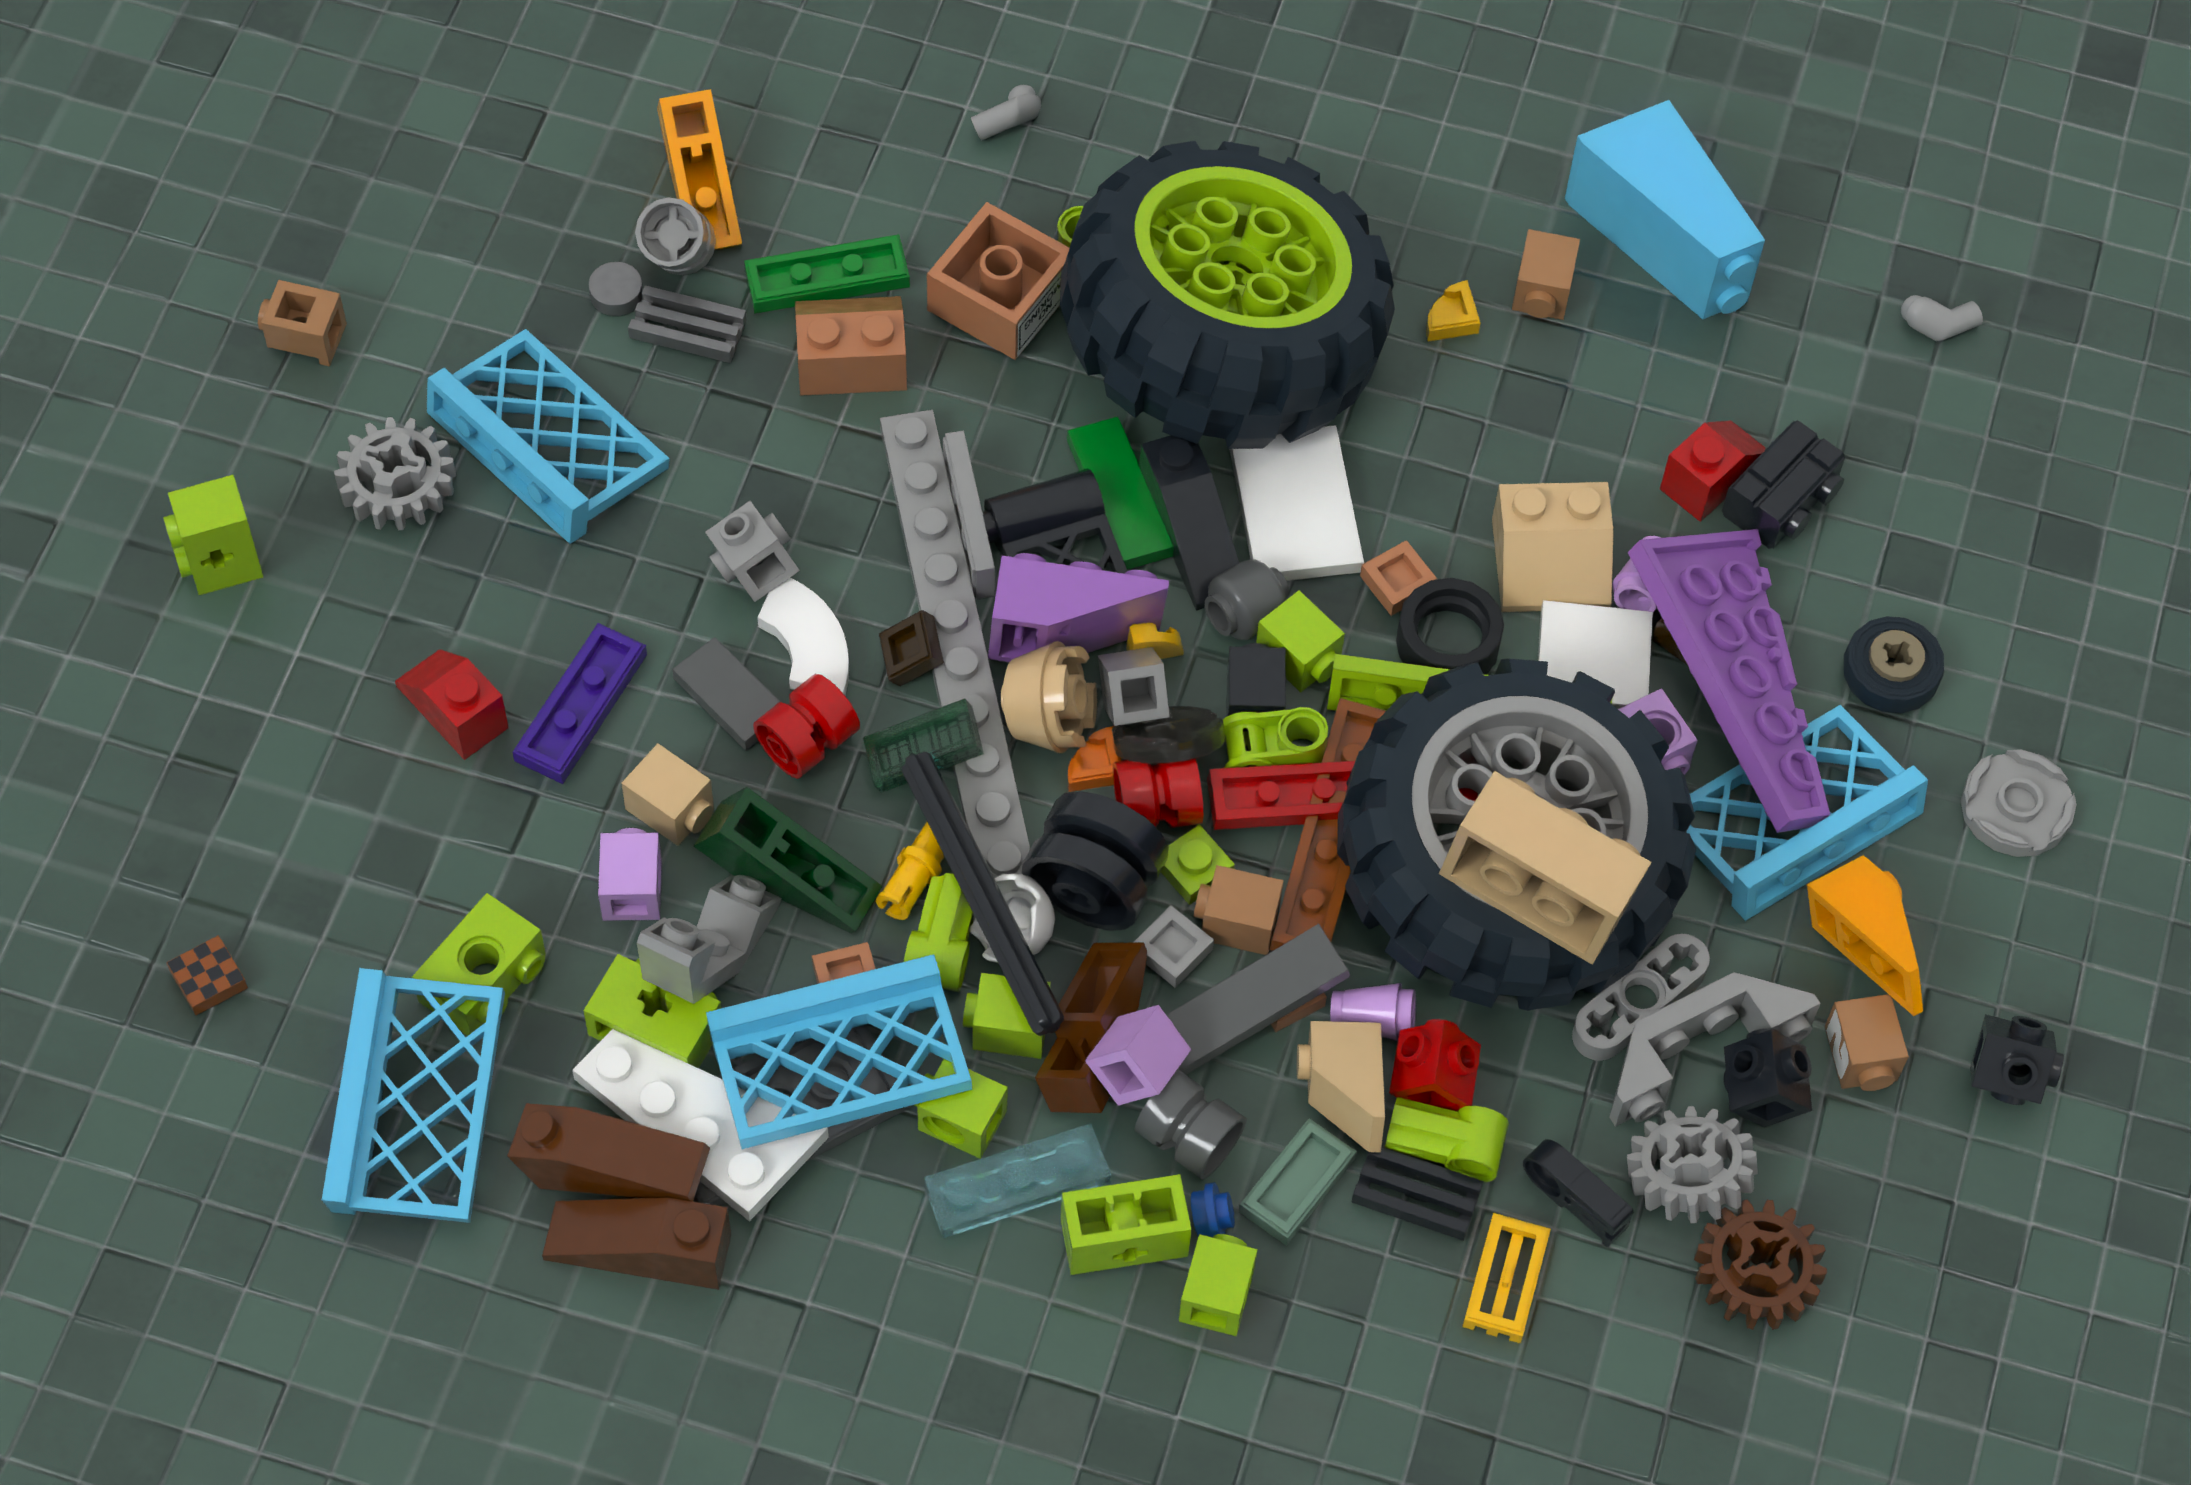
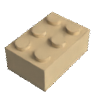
M1494 771L1462 821L1439 874L1593 965L1652 862L1640 856L1638 850L1630 843L1617 838L1611 839L1590 827L1586 820L1575 811L1567 808H1558L1537 796L1535 791L1525 782L1516 778H1506Z

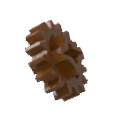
M1748 1199L1742 1200L1738 1216H1735L1732 1211L1724 1207L1721 1209V1218L1716 1220L1717 1225L1707 1223L1701 1236L1705 1243L1698 1244L1694 1254V1260L1704 1265L1699 1267L1695 1280L1697 1284L1712 1285L1705 1300L1708 1305L1718 1303L1721 1300L1727 1304L1724 1319L1730 1321L1740 1312L1746 1315L1747 1329L1753 1330L1759 1317H1766L1772 1330L1778 1329L1783 1320L1784 1312L1796 1322L1801 1318L1805 1310L1804 1304L1813 1306L1820 1293L1816 1285H1822L1827 1274V1268L1816 1263L1821 1261L1826 1250L1824 1245L1809 1244L1808 1241L1815 1230L1812 1224L1804 1225L1800 1228L1793 1224L1797 1212L1795 1209L1790 1208L1781 1217L1775 1214L1773 1200L1767 1199L1761 1212H1755ZM1725 1244L1729 1248L1727 1255L1732 1261L1730 1268L1726 1271L1722 1263V1249ZM1796 1258L1799 1272L1796 1284L1792 1281L1794 1273L1788 1267L1790 1261ZM1750 1261H1752L1755 1265L1748 1268ZM1773 1261L1771 1267L1769 1268V1266L1766 1264Z

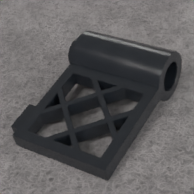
M1084 469L985 499V511H982L989 544L994 542L1003 556L1014 557L1021 553L1034 554L1038 552L1055 560L1056 564L1070 565L1073 562H1086L1069 553L1077 540L1098 534L1105 551L1098 566L1105 571L1104 569L1109 562L1112 572L1123 574L1127 572L1105 515L1101 491L1090 469ZM1065 544L1063 550L1055 548L1057 546Z

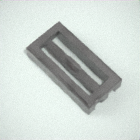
M645 285L642 291V302H638L636 306L635 319H631L628 332L629 338L731 363L747 322L746 310ZM648 320H652L678 327V330L650 324L647 322ZM700 332L724 338L726 342L698 336L697 334Z

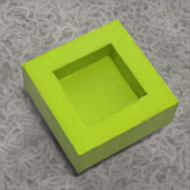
M1199 824L1168 845V859L1161 873L1184 900L1191 905L1197 900L1201 884L1211 886L1216 865L1235 869V864Z

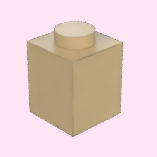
M658 743L621 783L625 810L677 846L690 832L698 833L710 820L714 811L711 779Z

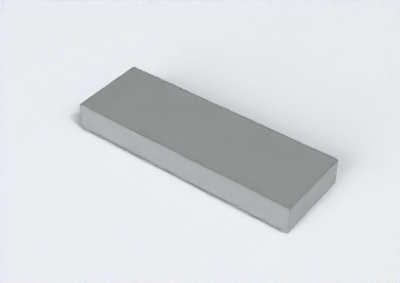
M964 430L945 433V437H943V457L973 593L976 599L995 596V566Z

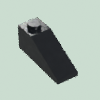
M1170 435L1141 444L1140 470L1174 546L1173 559L1197 611L1205 608V599L1208 597V587L1212 579L1239 564V560L1211 470L1199 443L1196 444Z

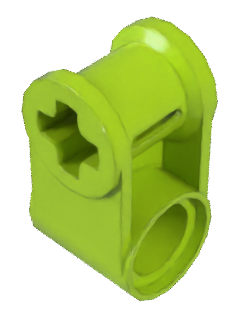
M1306 707L1260 713H1235L1225 717L1218 726L1220 737L1226 741L1229 761L1225 764L1224 768H1237L1248 765L1255 767L1322 763L1328 741L1326 719L1318 711ZM1297 739H1308L1313 744L1303 747L1291 742Z

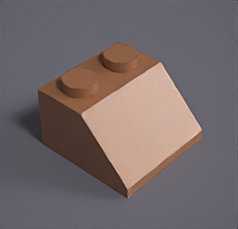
M901 296L795 301L800 396L907 390L905 330Z

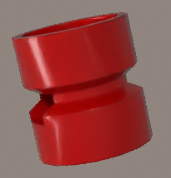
M816 673L789 694L790 704L777 703L753 723L756 737L765 752L778 767L796 779L801 778L825 758L824 747L835 750L860 730V721L857 713L846 696L829 679Z
M1190 752L1176 753L1171 756L1185 757ZM1195 757L1186 760L1167 758L1164 761L1171 762H1158L1157 765L1136 760L1116 761L1113 763L1115 801L1125 804L1144 816L1155 827H1157L1159 821H1165L1170 828L1203 823L1202 788Z

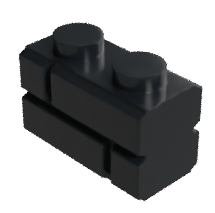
M1793 421L1728 488L1722 508L1724 517L1742 530L1758 529L1761 544L1768 549H1774L1786 535L1794 540L1810 521L1812 513L1809 510L1818 501L1823 505H1827L1841 489L1844 478L1839 475L1845 460L1844 453L1824 438L1820 440L1817 433L1800 421Z

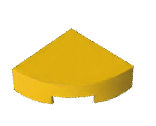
M1468 280L1449 286L1444 290V294L1433 304L1428 314L1426 326L1428 342L1479 333L1481 322Z
M1154 623L1132 624L1129 627L1127 651L1153 647L1160 659L1184 655L1180 634L1176 629L1170 627L1166 632H1157L1156 624Z

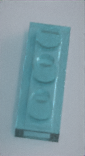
M1091 1123L924 1177V1188L943 1238L1062 1200L1063 1192L1111 1184V1172Z

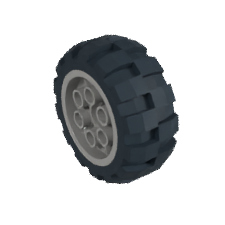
M1501 659L1495 674L1488 676L1483 675L1478 662L1468 663L1429 677L1422 694L1416 691L1401 695L1375 722L1365 747L1359 751L1346 783L1345 799L1338 813L1337 854L1346 866H1350L1351 873L1345 888L1362 923L1368 929L1380 924L1391 937L1385 952L1417 979L1420 980L1429 968L1453 981L1449 996L1492 1008L1498 995L1517 996L1519 1009L1526 1011L1569 1005L1576 991L1583 989L1585 992L1600 993L1630 973L1644 952L1649 947L1655 946L1665 927L1673 917L1672 913L1678 901L1688 888L1696 852L1690 834L1687 833V829L1695 818V813L1685 776L1680 768L1665 770L1661 763L1669 749L1666 740L1641 710L1628 718L1613 706L1610 701L1615 694L1614 688L1581 671L1577 672L1573 682L1548 676L1547 661ZM1494 771L1506 778L1519 779L1528 784L1537 796L1558 808H1567L1575 811L1586 820L1590 827L1611 839L1617 838L1630 843L1638 850L1640 856L1652 862L1593 965L1439 874L1457 831L1437 836L1433 823L1461 824L1475 802L1464 797L1459 789H1472L1479 796Z

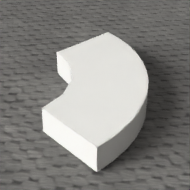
M789 578L768 593L758 615V627L776 636L788 650L792 662L789 677L790 689L795 690L816 673L829 679L846 695L849 681V658L847 643L840 623L832 610L816 593L798 581Z

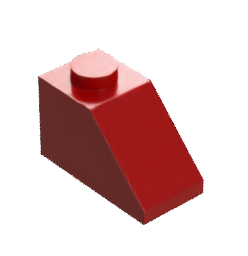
M1731 420L1704 422L1669 454L1660 490L1701 522L1725 500L1728 488L1767 448Z
M439 649L395 680L396 687L464 760L509 728L502 694L466 657Z

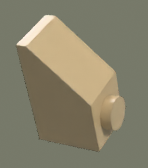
M1311 1021L1308 1044H1298L1297 1079L1308 1080V1103L1368 1152H1381L1385 1122L1381 1023Z

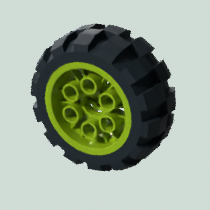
M1196 141L1162 146L1148 160L1139 155L1098 186L1096 195L1084 204L1076 225L1060 282V306L1072 348L1088 376L1101 374L1104 377L1106 396L1134 418L1145 412L1164 422L1163 433L1196 444L1199 443L1202 435L1222 438L1226 440L1228 449H1263L1278 434H1281L1291 443L1314 433L1333 421L1342 411L1353 405L1371 380L1388 336L1395 311L1392 296L1394 282L1390 263L1381 236L1369 235L1367 214L1345 191L1333 194L1320 184L1321 173L1290 157L1283 164L1259 156V147L1223 141L1217 150H1202Z

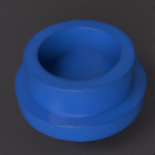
M1212 1182L1206 1183L1204 1190L1191 1193L1192 1217L1198 1237L1200 1234L1213 1238L1217 1234H1226V1229L1234 1228L1235 1216L1229 1192L1220 1193L1217 1184Z

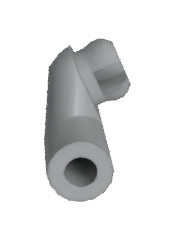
M1029 85L1014 87L1009 92L1008 101L971 117L981 141L1007 129L1035 119L1041 109V99Z
M1913 295L1908 297L1901 306L1902 318L1908 325L1935 341L1946 340L1980 326L1983 322L1982 312L1974 301L1948 309L1931 298Z

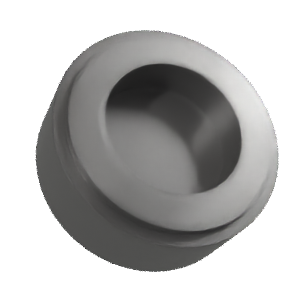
M609 262L599 266L591 274L589 279L590 299L593 306L601 313L610 316L625 315L635 310L638 302L641 303L643 288L641 276L633 266L623 262Z

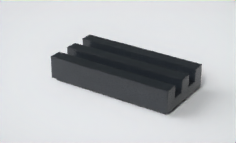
M1381 1147V1152H1368L1351 1202L1464 1241L1484 1181ZM1376 1167H1380V1168H1383V1169H1386V1170H1389V1171H1392V1172H1395V1173H1398V1174H1401V1175H1404V1176H1407V1177H1410V1178L1419 1180V1181H1421V1182H1424V1183H1427V1184H1430V1185H1433V1186H1436V1187H1439V1188H1442V1189H1445V1190H1448V1191H1451V1192L1460 1194V1195H1462V1196H1465L1466 1198L1461 1197V1196H1458V1195H1455V1194H1452V1193H1449V1192H1446V1191H1443V1190H1440V1189H1437V1188H1434V1187H1432V1186H1429V1185H1426V1184H1423V1183H1420V1182H1417V1181H1414V1180H1411V1179H1408V1178H1405V1177H1402V1176H1399V1175H1396V1174H1393V1173H1390V1172H1388V1171H1385V1170H1382V1169H1379V1168H1376ZM1372 1182L1404 1193L1405 1196L1412 1199L1430 1202L1460 1213L1459 1219L1370 1189V1184Z

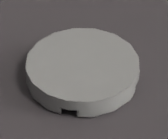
M2021 749L2007 750L2005 754L1992 757V754L1981 759L1969 773L1960 801L1964 821L1975 837L1994 851L2014 857L2037 856L2056 847L2068 833L2073 823L2077 806L2074 793L2073 795L2071 794V789L2067 785L2068 778L2061 768L2042 755Z

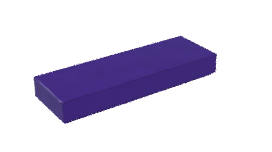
M597 623L513 750L514 761L563 784L646 658V645Z

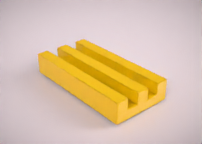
M1493 1213L1465 1315L1464 1328L1474 1330L1475 1326L1487 1329L1486 1334L1497 1337L1498 1333L1510 1336L1509 1341L1521 1344L1550 1228ZM1503 1230L1512 1233L1493 1308L1491 1314L1479 1310L1500 1232ZM1525 1236L1535 1239L1513 1321L1503 1318Z

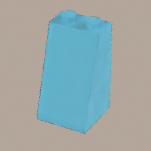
M1670 100L1577 136L1565 194V200L1569 206L1701 319H1706L1720 312L1723 314L1732 313L1741 308L1749 299L1765 239Z

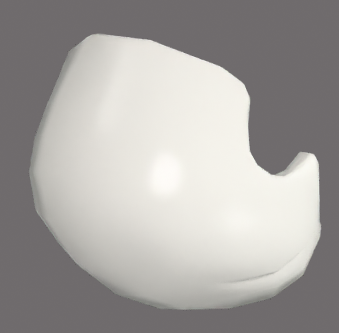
M1002 874L994 878L1032 954L1039 953L1052 937L1055 923L1054 909L1048 895L1034 879L1023 874ZM973 914V924L970 927V932L984 946L985 951L982 956L988 961L998 962Z

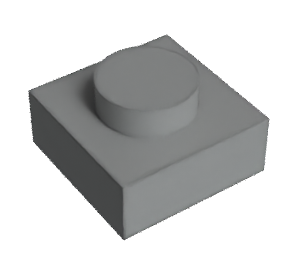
M1172 905L1134 941L1144 942L1147 949L1146 965L1174 988L1206 958L1214 946L1213 938Z

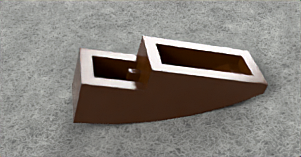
M1144 942L1093 943L1058 1004L1064 1015V1021L1060 1024V1029L1055 1032L1057 1039L1035 1076L1051 1112L1102 1113L1110 1094L1085 1060L1118 1016L1138 1011L1147 958V949Z

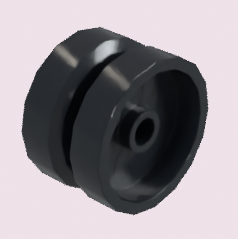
M1083 791L1068 792L1056 799L1044 822V834L1034 841L1022 864V874L1034 879L1048 895L1053 909L1065 917L1103 930H1126L1135 924L1147 900V887L1157 881L1168 859L1169 846L1162 833L1149 820L1125 804L1103 795Z

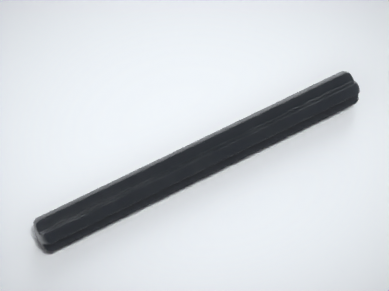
M925 751L917 755L914 753L905 758L906 763L902 766V772L1032 1031L1038 1036L1056 1032L1064 1021V1015L932 755Z

